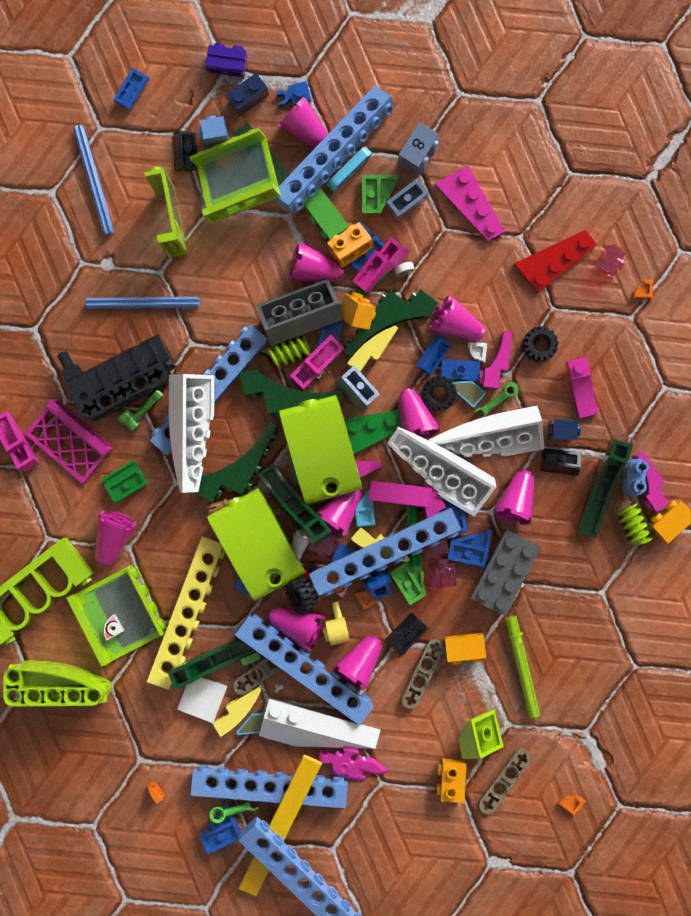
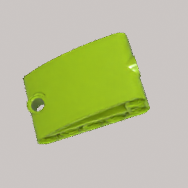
M336 395L320 400H306L299 403L298 406L279 411L296 475L306 504L336 498L340 495L363 489L341 406ZM330 484L337 485L335 493H328L327 488Z
M259 488L241 498L236 497L228 501L225 507L207 516L221 545L254 601L261 599L276 589H282L285 584L306 573L268 501ZM275 575H280L281 581L276 585L272 584V578Z
M26 660L19 664H10L9 669L3 676V698L8 706H94L98 703L107 702V696L113 689L112 683L108 679L76 666L50 661ZM12 691H15V695L19 698L18 700L12 698Z

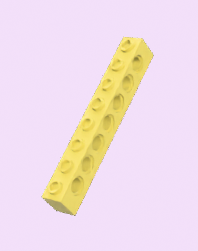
M207 536L201 537L148 677V683L167 690L173 686L167 671L163 668V664L168 662L172 667H175L185 662L184 652L186 649H190L193 641L190 636L192 631L196 632L200 622L197 620L199 613L203 614L206 607L204 599L206 595H210L213 585L210 583L213 577H217L220 569L217 566L220 559L223 560L226 554L220 541ZM206 553L213 555L214 561L212 564H207L204 561ZM198 572L206 573L207 579L205 582L198 580ZM192 590L199 591L200 598L198 600L191 598L190 593ZM185 608L192 609L193 616L191 618H187L184 615ZM177 627H185L186 635H179ZM171 644H176L179 647V653L174 654L171 652Z

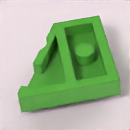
M362 175V215L382 214L399 175Z
M409 560L389 572L390 577L409 606L426 596L422 563L420 566H411Z

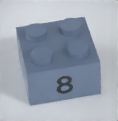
M419 122L399 153L397 165L416 177L419 172L423 173L428 165V157H433L438 149L439 141L437 139L439 134Z

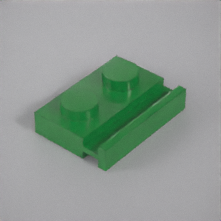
M135 460L130 461L101 479L115 504L149 484Z

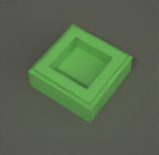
M255 652L240 660L246 666L260 660L262 655L259 652Z

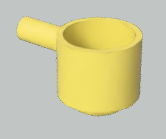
M333 602L331 604L335 619L326 621V626L323 627L326 642L330 641L331 646L350 642L345 617H342L339 602Z

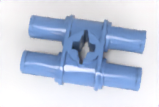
M631 459L628 461L623 470L624 477L621 484V490L629 496H638L646 491L645 478L646 472L649 469L647 462L641 459Z

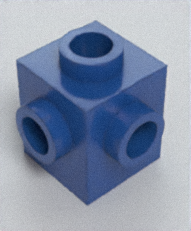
M376 569L369 572L370 576L365 578L366 580L363 581L366 592L371 591L374 601L391 595L389 583H392L388 572L384 573L383 570L377 572Z

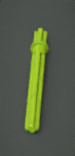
M510 616L505 618L509 632L507 636L511 640L529 718H537L540 716L521 637L523 633L520 632L517 616Z

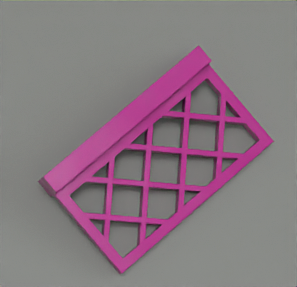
M51 399L47 403L45 410L25 435L78 481L84 484L114 448L58 399ZM49 412L55 416L56 424H46V415ZM66 425L69 428L70 436L61 437L60 426ZM56 426L57 437L48 438L47 427ZM37 427H43L44 438H37L33 431ZM74 438H81L84 441V449H75ZM57 439L58 450L52 451L49 448L48 440ZM61 439H70L71 450H62ZM95 450L101 455L97 461H89V451ZM85 451L86 462L77 463L76 452ZM64 452H72L73 463H66L63 460ZM86 464L87 473L82 477L77 472V465Z

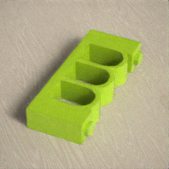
M67 537L59 540L0 586V598L11 591L25 611L24 621L17 625L12 623L0 608V645L5 644L7 646L16 639L14 636L19 633L18 630L28 626L34 614L50 609L54 604L55 597L64 596L70 593L76 586H85L92 580L91 576L95 573ZM52 558L55 559L68 577V586L62 592L52 588L39 571V568ZM31 574L47 595L46 604L42 608L34 607L17 586Z

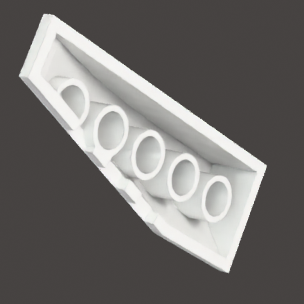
M169 375L170 439L176 477L181 493L199 491L203 471L201 464L203 457H206L207 449H205L207 438L210 437V420H213L214 375Z
M537 406L483 417L462 424L428 440L455 455L462 454L464 457H472V454H483V457L491 456V454L511 456L545 449L542 419Z
M400 427L395 430L387 442L443 499L474 517L496 488L495 478L452 452Z
M269 698L259 736L296 747L375 749L380 729L363 724L358 725L356 722Z

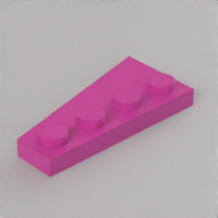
M469 166L435 183L434 186L445 195L446 199L459 210L463 217L465 216L487 242L505 232Z

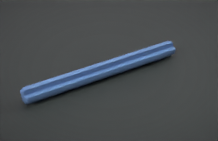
M83 125L75 126L73 130L104 235L113 234V226Z
M198 297L87 298L85 303L87 309L198 308L200 300Z

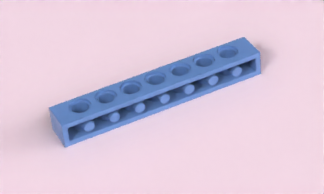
M374 85L279 186L281 196L275 198L277 205L292 215L301 210L308 199L315 195L323 183H326L329 177L342 166V163L354 153L355 149L367 139L369 134L379 127L385 117L392 113L395 107L391 95Z
M252 325L249 327L245 326L240 331L238 340L236 342L233 340L226 349L228 351L225 355H220L214 361L215 366L212 370L208 369L203 374L214 375V405L240 376L239 373L244 372L269 343V340ZM250 342V350L243 351L241 349L242 343ZM237 356L239 362L234 366L230 365V357ZM220 370L226 372V377L223 380L216 378V374ZM168 414L163 420L165 424L161 428L157 427L151 434L152 439L150 442L164 454L171 456V439L166 435L167 430L170 428Z
M448 508L309 573V576L318 595L323 594L326 597L335 592L334 588L341 586L343 589L351 585V581L356 578L362 580L369 577V572L375 569L379 572L388 568L387 564L392 561L397 564L405 560L404 556L412 553L414 556L422 552V548L427 545L433 547L440 544V539L446 536L450 539L459 535L457 531L461 530V527L452 508ZM437 523H441L444 526L441 534H436L433 530L434 525ZM419 531L426 533V540L423 542L416 540V534ZM402 539L407 540L409 543V547L406 550L398 548V543ZM383 548L391 550V556L387 559L380 556V551ZM366 556H371L374 560L370 567H366L362 563L363 558ZM348 564L356 567V572L353 575L346 574L344 570ZM329 573H336L338 581L330 583L327 580Z
M247 614L234 632L235 636L358 725L363 723L374 707L369 696L365 693L361 695L355 691L357 688L348 681L346 684L340 680L341 676L333 670L328 672L324 669L325 665L321 661L310 659V654L302 648L300 650L293 646L295 643L286 636L284 639L277 635L279 631L271 625L266 627L262 624L263 620L259 616ZM257 629L264 632L263 637L259 639L253 636V632ZM270 642H279V647L276 650L270 649ZM286 653H294L295 658L292 661L285 660L284 656ZM309 664L310 670L308 672L300 671L301 665ZM324 675L326 680L323 683H317V676ZM339 686L341 687V692L336 695L332 694V688ZM349 698H356L357 701L354 705H347Z
M198 766L192 774L191 796L280 803L286 792L284 786L290 784L293 776H287L284 772L267 774V771L257 770L256 773H251L247 769L229 771V768L218 767L215 770L210 769L209 766ZM316 775L311 785L314 791L307 793L302 805L346 808L348 781L344 780L343 777L325 779V776ZM213 777L217 780V784L210 785L207 779ZM234 779L237 785L230 787L226 781ZM249 780L254 781L256 787L248 788L246 782ZM267 782H272L275 785V788L273 790H268L265 787V784ZM325 787H330L333 789V793L326 795L322 790Z
M256 817L240 831L238 841L316 916H362L361 913H356L346 899L343 900L338 895L334 887H329L323 877L311 869L307 861L300 859L296 851L292 847H288L279 834L271 831L269 825L264 820L261 821ZM259 839H265L266 842H261ZM278 852L280 855H274L273 853Z

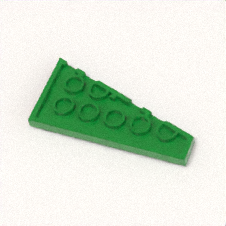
M399 410L344 419L353 454L392 435L398 427L401 428ZM291 457L294 481L296 485L299 483Z

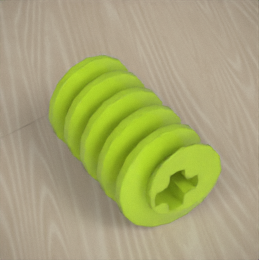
M304 334L302 335V340L298 336L295 337V343L289 339L288 345L281 342V348L274 345V351L268 347L272 360L279 369H281V362L288 366V359L295 363L296 356L300 360H303V353L307 357L310 356V348Z
M638 503L622 508L616 514L617 516H623L619 521L620 523H626L622 530H629L625 537H632L628 544H635V546L647 543L653 539V537H646L650 530H643L647 523L641 522L644 516L638 515L641 512L640 508H635Z

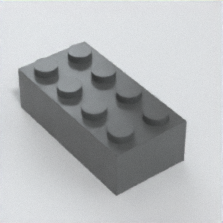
M328 279L256 305L271 346L343 320L338 300Z
M503 529L486 562V566L481 571L468 597L506 616L541 547L507 529Z

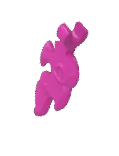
M343 747V753L336 751L335 754L321 749L319 751L318 761L332 763V773L337 777H347L351 780L361 781L366 779V776L363 775L364 772L381 775L388 771L387 767L382 766L374 758L359 756L356 760H351V756L359 754V750L354 747Z

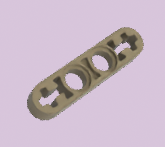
M432 638L427 642L402 695V703L408 709H414L418 706L444 651L443 643L437 638ZM437 642L440 650H435L433 656L436 659L434 660L431 656H427L426 653L431 654L432 648L430 645H434ZM426 659L432 661V667L429 670H424L421 666L422 662ZM416 677L424 679L422 687L414 686L413 681ZM410 687L420 692L419 695L416 692L414 694L415 703L407 704L408 701L405 698L410 697L412 694V690H409Z
M292 653V656L288 654L284 659L292 661L295 658V654ZM265 657L234 681L233 689L237 694L244 695L281 668L278 666L276 668L269 667L268 659ZM255 669H260L263 672L261 679H255L252 676V672ZM246 675H249L250 680L255 683L251 685V682L246 684V690L238 689V681L245 682L248 679L245 677Z
M519 748L513 752L482 794L478 805L483 813L491 814L497 809L531 762V756L526 749ZM525 753L526 760H521L518 763V766L521 767L518 770V768L511 763L514 761L515 764H517V762L519 761V758L517 756L519 754L523 755ZM513 768L516 771L513 778L505 776L507 769ZM496 784L504 786L502 793L497 794L494 792ZM491 792L498 799L495 801L493 798L490 802L492 807L484 808L483 802H488L491 799V796L488 795Z

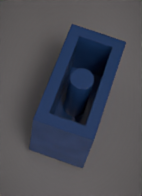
M255 73L226 94V99L238 117H240L269 95L266 84Z
M553 419L548 421L547 440L574 441L577 440V436H580L581 426L578 425V420Z

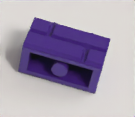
M221 43L208 45L207 72L245 78L248 60L247 50H244L241 46L228 48Z

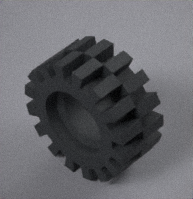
M543 326L533 328L525 335L522 342L524 354L529 356L530 360H535V362H544L550 359L558 350L559 341H557V335L555 336L554 331H550L548 327L543 328ZM543 337L547 341L545 351L540 352L534 348L533 342L535 338Z
M441 375L430 378L424 384L421 392L424 404L428 405L429 409H434L435 411H444L450 408L457 398L456 385L453 384L451 379ZM442 386L445 388L447 396L444 400L439 401L433 397L432 390L434 387Z
M302 576L286 584L287 599L291 602V607L294 606L295 612L297 611L298 614L303 615L317 608L319 599L316 597L318 594L315 593L314 590L316 589L312 587L311 581L308 582V578Z

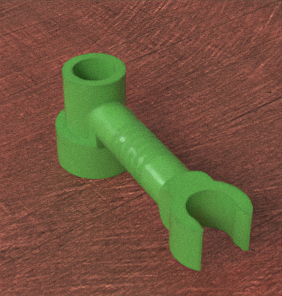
M508 382L504 386L503 392L485 406L477 408L474 413L482 410L484 412L483 417H486L488 412L507 397H515L519 392L518 385L514 382ZM508 387H513L514 393H509L507 391Z
M156 390L138 411L132 414L127 409L117 421L133 432L140 425L138 420L163 394Z
M250 800L229 809L223 810L221 807H215L210 811L209 819L212 823L219 824L226 817L245 811L254 812L259 807L251 808ZM217 813L219 815V819H215L213 817V814Z

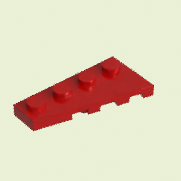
M584 230L514 263V266L533 289L539 293L593 249L597 243Z

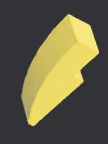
M393 326L372 337L353 355L347 366L352 368L355 365L361 372L370 358L377 362L397 332L398 327Z
M360 527L351 537V540L364 548L385 537L379 534L374 539ZM383 548L380 551V556L389 558L391 550ZM406 555L404 556L405 560L403 561L408 562L410 558Z
M261 684L226 705L228 713L214 720L213 725L220 737L233 729L247 715L262 690Z

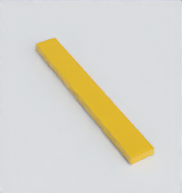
M305 754L269 824L270 830L275 834H279L283 841L322 765V762ZM255 856L239 885V889L257 896L269 870Z

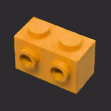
M360 222L349 226L346 231L340 235L333 236L327 242L329 252L341 268L374 248L372 238Z
M352 292V295L344 294L340 308L343 320L351 326L369 330L371 322L375 318L376 307L370 304V300L363 298V295Z
M675 499L669 501L670 504L665 506L661 513H656L650 519L651 522L648 526L662 542L669 544L691 524V510L682 500Z
M482 633L444 637L446 660L451 662V665L462 664L464 660L476 663L481 662L482 658H486L484 635Z
M442 758L437 770V774L441 776L440 783H437L436 795H440L441 802L464 803L466 762L462 759Z

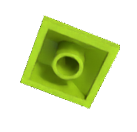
M495 709L468 720L458 739L462 759H481L503 748Z

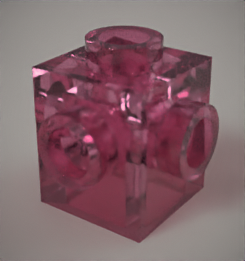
M436 559V563L428 564L429 587L456 586L455 563H448V559Z

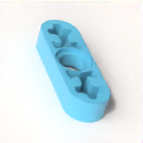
M366 146L363 147L329 180L327 186L333 192L337 191L372 156V152Z

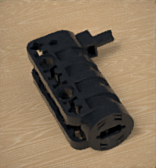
M159 333L82 372L79 365L73 363L67 350L57 355L64 369L60 372L79 414L92 421H99L169 384V375H171L170 371L177 368L166 343ZM146 381L145 387L141 389V383ZM111 398V403L107 406V400Z

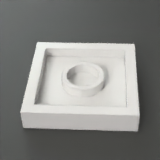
M202 677L186 685L177 710L213 723L227 685Z

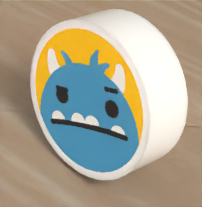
M405 262L395 267L397 276H404L415 270L412 262Z

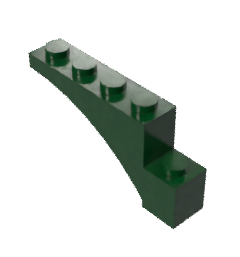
M421 289L418 293L414 291L408 299L409 304L392 291H389L388 294L384 293L378 300L380 305L375 310V318L371 322L370 329L357 328L355 331L356 337L353 340L350 338L344 345L346 349L344 354L351 358L370 338L393 325L423 318L427 320L439 302Z
M259 369L239 373L244 396H249V399L261 397L260 394L263 393L267 413L272 415L273 418L280 417L279 411L298 406L299 403L306 400H320L334 395L338 397L339 403L340 400H343L342 391L314 393L295 390L268 379L260 374Z
M270 422L256 444L234 463L211 474H202L199 491L195 493L211 501L220 499L224 491L222 489L223 485L242 495L245 492L248 493L253 485V482H251L253 475L257 476L262 467L259 464L262 457L266 459L271 449L268 447L271 440L275 441L278 436V426Z
M616 439L609 440L604 458L598 460L576 532L594 538L597 537L614 488L626 464H628L633 448L632 444Z
M271 464L257 474L302 537L305 535L314 547L330 537L331 530L320 515H317L303 501L274 464Z
M260 629L253 632V636L257 639L264 635V632ZM236 638L196 655L187 662L170 668L167 673L176 690L257 651L241 639Z

